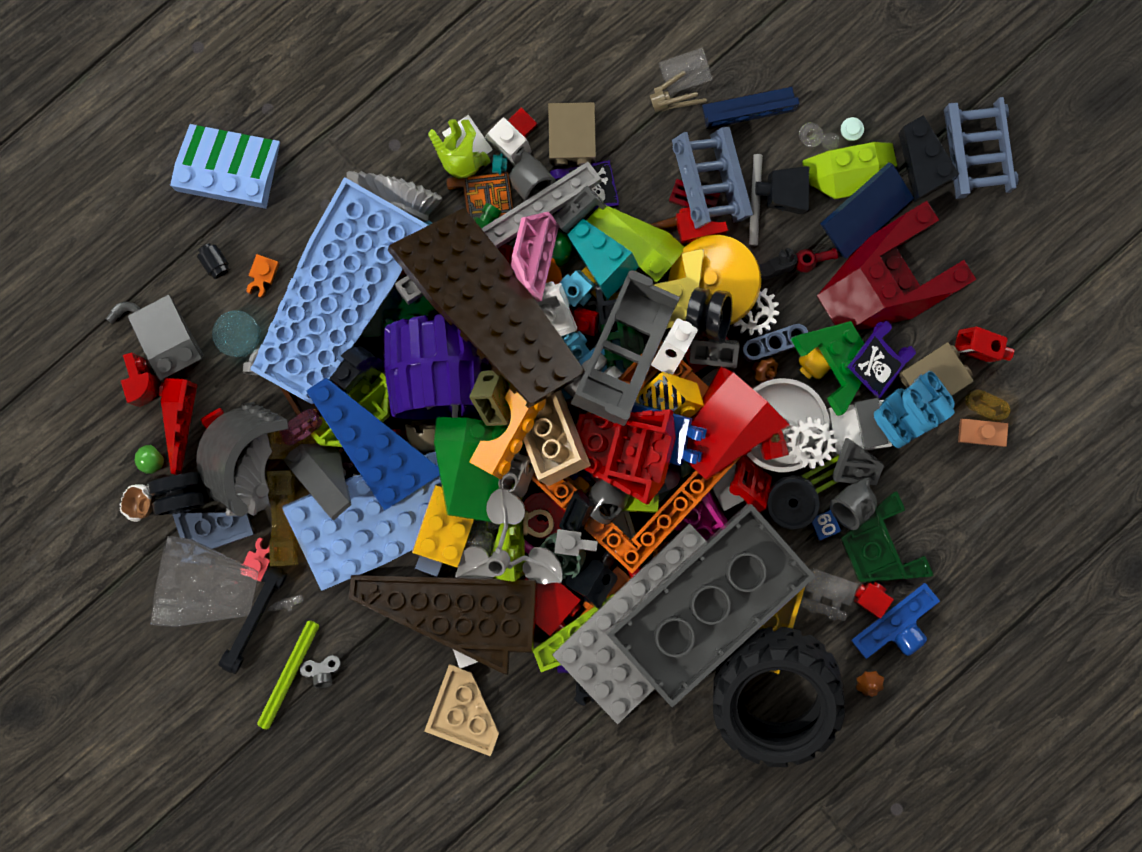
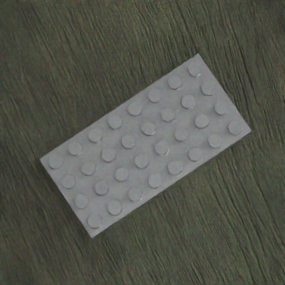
M690 523L552 653L553 657L617 724L655 688L605 632L706 542Z

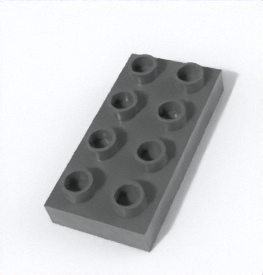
M747 504L605 633L663 699L673 707L816 576L752 504Z

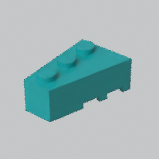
M583 218L567 234L575 251L601 288L607 300L624 283L629 271H635L639 267L630 250Z

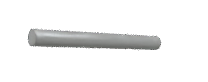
M761 154L753 155L751 192L753 215L750 216L749 246L753 247L758 246L761 195H755L756 182H761L763 155Z

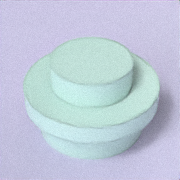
M854 117L847 118L841 125V134L845 139L855 141L864 132L863 123Z

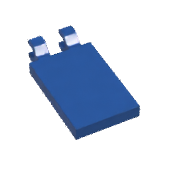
M634 403L631 412L663 410ZM673 413L676 440L670 463L681 466L684 464V460L692 464L701 462L702 452L688 449L687 444L689 437L697 441L705 439L707 429L692 426L693 418Z

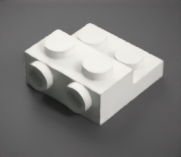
M553 281L546 283L542 301L537 302L560 336L577 331V325L569 309L570 303L562 284L555 285Z

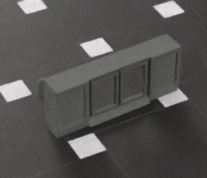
M634 270L629 271L571 402V404L622 426H625L630 418L636 398L672 313L680 299L679 296L652 285L653 280L650 277ZM615 321L650 336L641 356L607 341ZM602 349H606L638 364L630 384L594 369Z

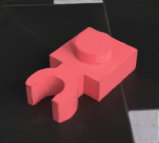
M261 537L257 539L255 544L256 553L249 551L240 569V573L262 582V578L272 561L266 558V556L275 547V543L271 542L267 549H263L262 542L264 538Z

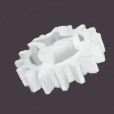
M767 288L762 292L760 291L754 305L755 309L759 311L753 318L752 312L749 311L744 316L747 324L742 319L734 323V328L741 326L740 333L749 330L748 334L752 336L754 331H756L760 336L762 335L763 328L767 332L771 329L769 323L776 324L777 321L773 316H778L779 312L774 310V308L779 303L772 302L774 294L766 295ZM760 298H762L767 303L768 307L762 304ZM768 317L763 324L757 325L758 319Z
M806 417V423L799 419L797 420L798 427L790 426V429L793 431L792 434L785 435L790 439V442L786 443L787 447L791 448L788 454L795 456L792 462L797 463L801 461V467H806L807 463H809L810 468H815L816 462L823 466L824 458L827 460L832 459L829 452H836V449L831 447L832 443L837 442V439H831L834 430L827 431L829 424L824 423L820 425V418H816L814 423H812L811 417ZM808 427H815L821 432L817 434L812 433ZM799 433L801 437L799 443L796 444V437ZM808 438H809V439H817V440H815V442L812 444V445H813V448H812V447H803V446L806 445V443L809 442ZM825 441V448L822 452L821 446L822 443ZM808 452L812 459L805 458L800 453Z

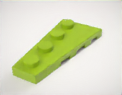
M611 594L605 599L602 606L613 596V594ZM596 607L591 608L533 649L540 672L561 665L553 657L552 653L598 610Z

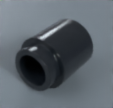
M209 243L198 250L197 258L209 276L218 279L230 271L229 263L217 245Z

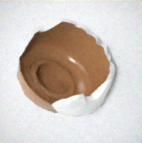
M146 485L128 486V489L123 493L124 497L121 498L120 511L128 520L138 522L152 513L154 498L149 495L148 486Z

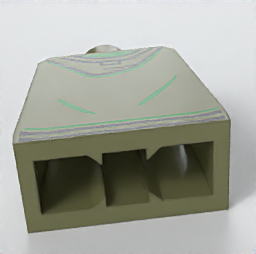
M493 370L480 372L469 398L486 426L508 425L511 410L504 397L509 390L510 384L502 375L498 377Z

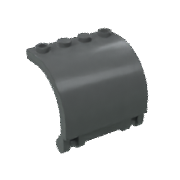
M255 402L244 403L241 405L242 408L230 410L215 419L204 432L197 450V470L201 483L205 485L206 494L215 501L226 505L229 511L240 517L247 513L248 507L235 492L234 467L238 456L244 447L256 437L288 429L287 419L263 408V406L257 405Z

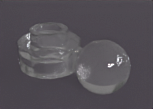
M813 122L806 123L799 131V138L807 147H816L821 143L825 150L830 151L837 149L840 144V139L835 133L830 132L824 135L820 126ZM812 130V136L807 137V133Z

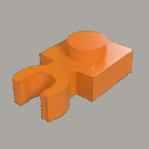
M256 254L248 275L254 278V281L247 286V293L251 294L255 287H259L258 297L263 298L266 293L264 285L265 283L272 285L280 263Z

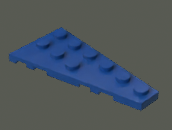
M328 378L321 380L306 390L384 511L440 475L436 464Z

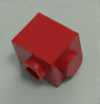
M874 582V584H861L854 594L856 597L854 603L879 619L882 618L894 599L885 593L887 589L877 582Z

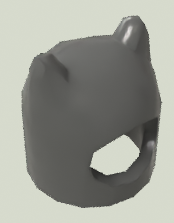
M523 151L521 153L522 159L513 167L509 177L513 188L526 201L543 190L537 189L536 184L548 179L547 186L545 187L547 188L556 180L540 161L535 159L530 153Z
M863 478L857 483L847 486L830 502V510L833 516L841 525L848 529H858L877 509V498L869 487L871 482L869 478Z
M602 479L596 481L586 493V496L595 505L590 516L602 524H611L625 508L631 495ZM601 505L607 510L609 516H604L600 512L599 507Z

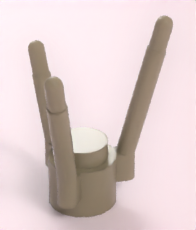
M685 71L674 76L663 85L654 88L655 93L650 95L655 112L706 103L707 99L684 101L697 97L698 93L694 92L670 98L668 91L663 92V90L686 74Z

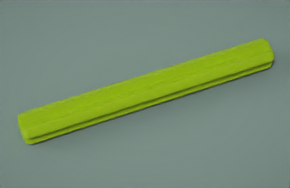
M307 621L257 722L259 727L263 729L270 728L319 628V624L316 622Z

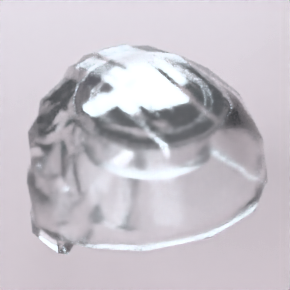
M473 521L464 550L472 546L481 547L488 552L489 557L492 556L496 536L487 527L488 522Z

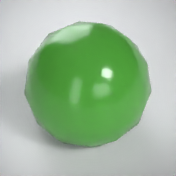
M144 445L135 453L134 461L136 467L146 474H153L164 465L163 456L152 445Z

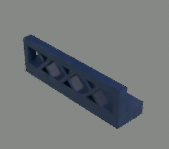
M788 87L702 105L706 129L794 112L799 106V99L794 97L793 88Z

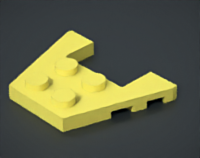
M703 249L682 253L686 278L654 284V286L680 297L666 329L671 328L677 318L686 321L691 294L695 288L700 286L704 258Z

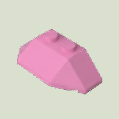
M549 211L521 218L512 254L511 268L515 276L537 302L542 301L559 225Z

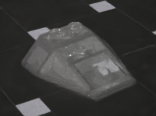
M167 536L154 591L150 624L179 627L248 616L251 610L258 571L192 539Z

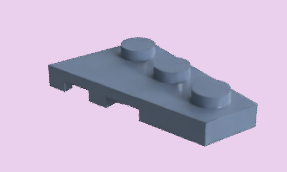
M226 513L173 514L186 557H192L255 535L248 513L241 517L237 515L226 516Z

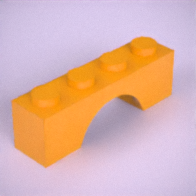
M509 388L504 397L511 410V420L507 430L497 439L480 441L469 462L502 480L503 476L510 470L511 461L515 454L521 450L524 437L533 428L534 419L538 412L544 408L546 398L527 408L525 406L527 402L518 392L514 394Z

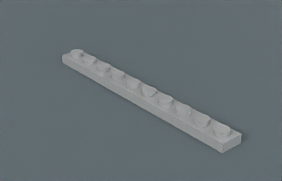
M586 162L486 225L482 230L493 244L499 248L517 236L522 217L548 211L553 214L564 207L584 187L588 186L592 189L600 184L601 177L591 164ZM408 275L395 283L396 289L408 305L424 296Z

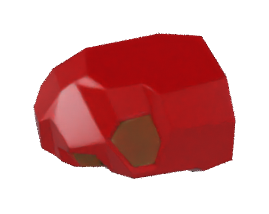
M782 430L772 435V438L765 443L761 442L759 444L763 460L789 455Z

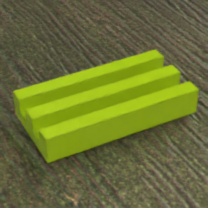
M839 455L825 462L823 466L819 465L801 476L805 478L812 476L837 462ZM835 468L811 481L814 485L832 475ZM833 479L825 483L824 485L816 488L817 493L827 489L828 487L836 484L837 482H835Z

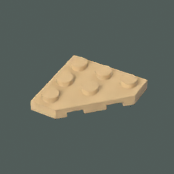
M449 664L424 732L491 756L499 731L472 672Z

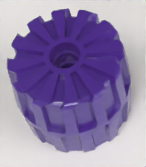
M437 314L434 320H430L426 315L412 317L410 320H398L388 324L384 329L385 377L391 414L395 418L430 420L437 417H452V405H461V416L478 413L469 397L480 372L490 371L489 361L486 358L482 359L476 353L477 348L470 341L466 342L459 335L461 331L454 324L450 325L440 314Z

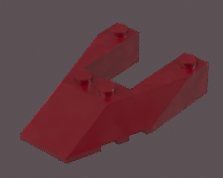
M925 201L871 235L853 252L819 292L817 298L834 325L851 321L857 331H862L875 327L878 322L884 323L888 321L892 324L910 320L976 280L967 263L963 260L920 286L899 253L897 247L939 221L928 201Z

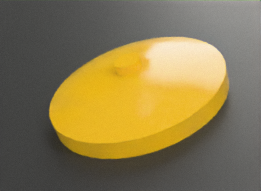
M709 235L696 239L685 246L682 253L700 249L704 250L699 288L709 289L712 295L718 290L731 293L732 317L730 325L734 324L749 313L759 296L761 272L758 262L751 251L734 238L723 235ZM682 254L671 266L668 281L686 278Z

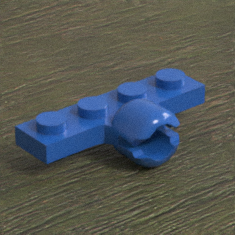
M924 583L885 613L881 619L876 620L853 638L851 642L865 659L891 641L905 655L909 656L920 649L927 641V637L917 626V619L937 605L940 600Z

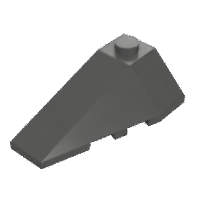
M318 443L300 444L283 459L333 521L351 506L349 488L344 478L346 471L342 466L343 456L335 446H322Z

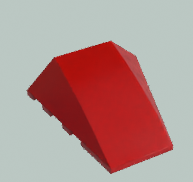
M720 367L702 398L704 406L691 417L693 418L692 426L705 428L707 432L705 439L701 441L689 437L687 448L702 452L701 462L688 464L704 479L708 480L733 464L734 460L742 455L745 456L752 451V448L761 442L765 443L772 438V435L781 429H786L790 425L768 401L735 373Z
M673 410L631 412L625 426L613 423L593 413L580 414L576 429L591 465L584 470L648 505L664 485L676 440Z

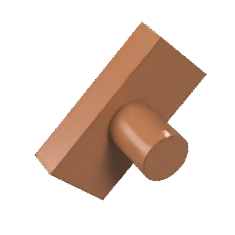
M960 419L958 442L999 447L1007 446L1008 423Z

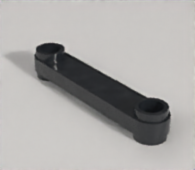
M270 565L262 578V582L265 584L231 650L227 649L219 661L218 666L229 673L236 674L244 661L242 654L275 589L280 590L286 580L287 573L277 566Z

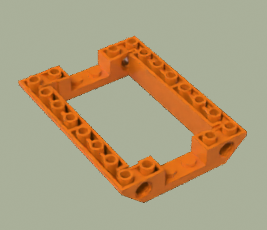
M662 341L660 342V344H659V346H658V349H657V351H656V354H657V352L659 351V349H660V347H661V345H662V343H663ZM671 349L667 351L668 356L674 357L675 353ZM681 360L673 375L696 382L703 398L709 386L692 372L690 366ZM634 362L622 374L619 380L630 384L638 364ZM650 365L640 391L662 371ZM742 456L708 480L695 471L631 540L615 524H602L591 516L584 529L633 574ZM535 472L531 478L566 511L574 491H577L569 481L564 478L548 486L538 481Z

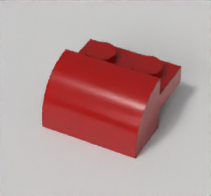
M132 352L125 354L123 358L129 378L120 381L126 401L137 407L147 405L157 396L160 380L158 376L151 374V367L147 359L144 360L143 357Z

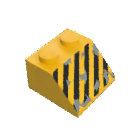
M661 372L639 391L635 401L637 404L659 410L671 409L673 413L686 417L694 416L704 406L696 382L665 372Z

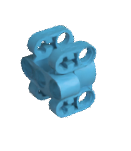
M928 371L923 375H919L914 380V383L905 390L902 388L896 389L882 402L880 408L874 412V418L893 446L901 448L910 443L911 440L934 429L955 413L953 409L955 403L936 374Z

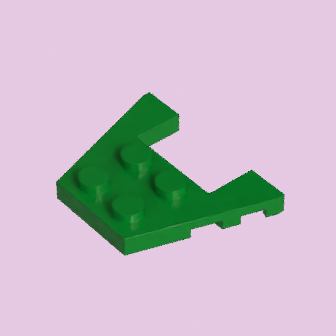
M851 321L791 338L801 357L809 354L818 346L841 384L840 388L826 398L837 416L843 415L862 384L847 367L864 345L863 340Z

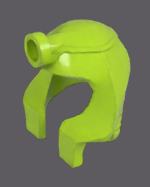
M455 119L448 121L451 134L445 137L444 142H442L433 129L429 131L430 140L434 144L433 146L444 169L455 178L471 177L481 166L490 164V158L485 152H473L472 147L476 131L469 120L461 121L466 136L457 148L456 143L462 135V130Z

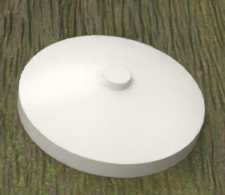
M779 378L765 381L753 388L770 403L790 426L798 427L797 420L799 419L806 423V417H811L812 423H814L816 418H820V425L824 423L829 424V416L824 402L812 388L802 382ZM790 426L782 430L786 443L790 442V439L785 435L792 434L793 432ZM808 427L812 433L817 434L821 432L815 427ZM799 433L796 437V444L799 443L801 437ZM778 434L772 435V442L780 441ZM808 438L809 442L806 443V445L803 446V447H812V448H813V445H812V444H813V443L815 442V440H817V439H809V438ZM825 441L822 443L821 451L825 446ZM759 444L746 454L756 465L770 471L790 472L803 468L801 467V461L797 463L792 462L795 457L794 455L763 460ZM808 452L800 453L803 457L812 459Z

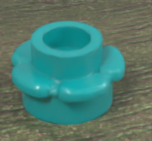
M502 153L500 155L493 154L492 173H499L500 176L502 171L506 172L507 158H503Z

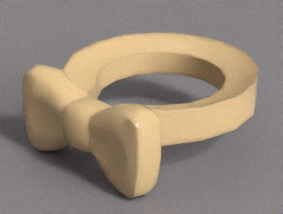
M541 509L534 510L529 514L528 511H525L522 522L523 535L526 536L529 533L534 537L540 538L550 534L554 526L550 513ZM538 514L546 516L549 521L547 530L542 533L535 532L528 527V520Z

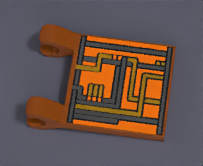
M508 172L501 173L500 176L497 173L471 176L463 179L455 177L447 179L448 190L464 188L466 210L472 218H480L483 213L481 210L485 203H489L502 212L499 217L513 209Z

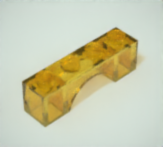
M291 470L267 471L268 497L272 515V531L269 542L270 566L298 565L297 539L282 509L283 505L296 500L295 475Z

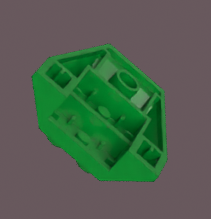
M436 418L434 447L447 515L491 522L487 515V502L491 494L499 489V478L473 465L469 461L480 441L497 439L507 430L509 425L486 426L483 420L471 418ZM524 442L522 444L521 450L519 451L520 454L523 455L526 454V447Z

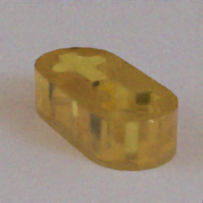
M974 390L966 397V405L970 410L991 420L1001 421L1010 414V406L1006 401L983 390ZM980 395V400L985 402L986 405L978 404L975 406V401L972 400V397ZM990 405L993 407L1001 405V410L1004 413L996 416V411L989 407Z

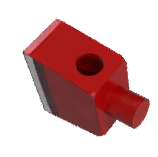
M977 326L959 330L955 342V348L959 354L986 362L1001 361L1002 359L1010 361L1015 351L1013 347L1006 345L1007 337Z

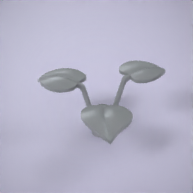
M499 488L495 490L487 502L486 510L491 522L495 524L504 523L498 547L491 557L481 547L472 546L466 548L462 553L455 577L492 579L494 576L502 575L506 568L512 569L514 565L525 561L523 572L529 580H536L539 584L561 583L563 580L562 567L556 555L550 550L534 547L531 549L529 557L522 556L512 562L510 561L509 554L502 550L508 523L513 525L520 523L525 516V506L519 497L507 489Z

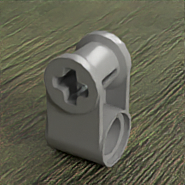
M520 452L515 454L511 461L510 470L503 476L502 480L499 479V488H505L519 498L523 497L535 472L530 457L520 454ZM515 482V486L511 489V485Z

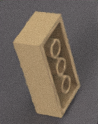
M559 390L546 398L544 408L538 412L534 419L533 428L523 439L538 481L548 486L591 466L563 393Z

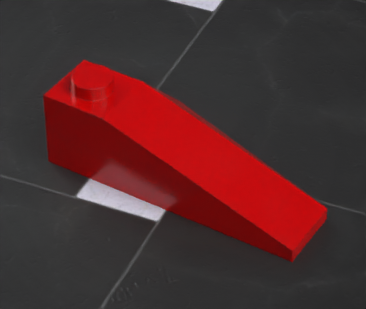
M165 378L164 383L160 385L159 396L161 397L171 474L178 475L182 473L198 385L184 379Z

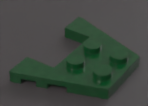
M897 491L884 499L877 506L874 514L858 529L849 530L840 538L858 582L934 576L925 556L903 565L883 521L905 511Z

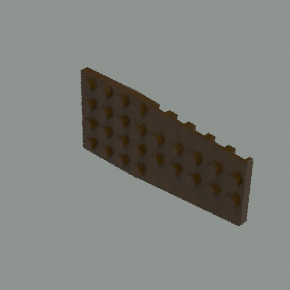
M465 208L389 245L388 252L429 303L450 325L454 324L461 331L459 335L466 342L470 341L477 348L476 353L482 359L486 358L494 366L493 371L498 377L502 375L508 381L510 390L514 394L518 392L527 402L525 405L527 408L534 406L583 376L585 370L531 293L517 279L507 259Z

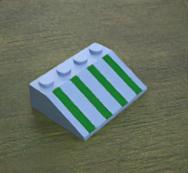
M190 124L175 162L170 186L177 192L266 209L280 141Z

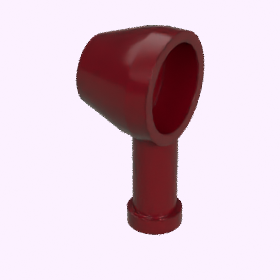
M832 248V250L816 254L808 249L800 250L796 254L798 261L795 268L800 272L808 273L816 267L818 262L838 259L837 250ZM803 256H809L811 261L805 263Z

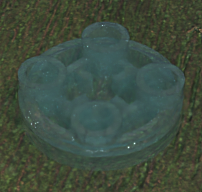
M233 310L224 313L217 319L213 327L212 336L216 347L222 353L231 357H245L258 345L261 330L252 316L243 311Z

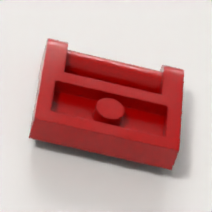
M743 455L735 463L737 468L729 491L731 494L743 498L747 504H752L760 513L766 509L772 477L760 466L756 465L747 455ZM745 470L748 471L746 485L743 483Z

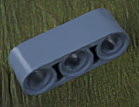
M794 324L753 338L742 347V357L748 362H756L794 349L795 346L791 341V331L798 330L801 334L808 333V330L801 324ZM777 338L780 341V348L773 349L769 345V339ZM749 345H754L758 348L759 353L757 356L753 357L748 354L747 347Z

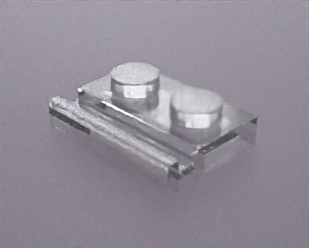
M703 48L658 63L665 83L682 71L686 72L683 77L667 88L669 95L713 80Z

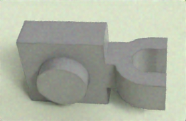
M557 529L554 553L578 556L579 549L597 551L598 541L581 540V532Z

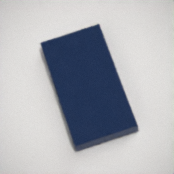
M888 162L820 224L841 256L848 258L914 197L894 165Z

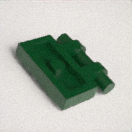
M617 322L618 332L610 331L607 341L613 343L612 340L619 339L620 347L641 355L645 348L643 333ZM605 324L601 325V332L603 331ZM604 349V356L608 359L607 369L610 366H616L615 361L619 360L623 362V369H628L634 363Z

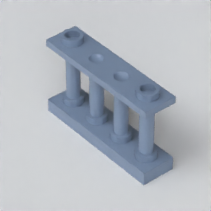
M1004 97L998 98L993 103L994 108L962 111L959 109L958 103H949L944 108L950 159L959 173L953 180L956 199L966 198L970 191H972V188L1005 184L1006 193H1010L1018 185V174L1016 171L1014 172L1007 125L1009 108L1004 103ZM995 117L997 130L968 134L962 132L961 123L964 120ZM999 140L1000 153L976 156L965 154L964 146L966 143ZM1002 162L1003 175L975 179L968 177L967 168L970 165Z
M722 127L710 135L711 139L689 141L688 133L683 132L672 140L673 151L676 154L695 229L711 222L710 217L731 214L733 223L741 222L753 215L730 127ZM714 149L717 161L695 163L692 150ZM714 170L720 171L723 183L701 186L698 173ZM726 193L729 205L707 208L704 195Z

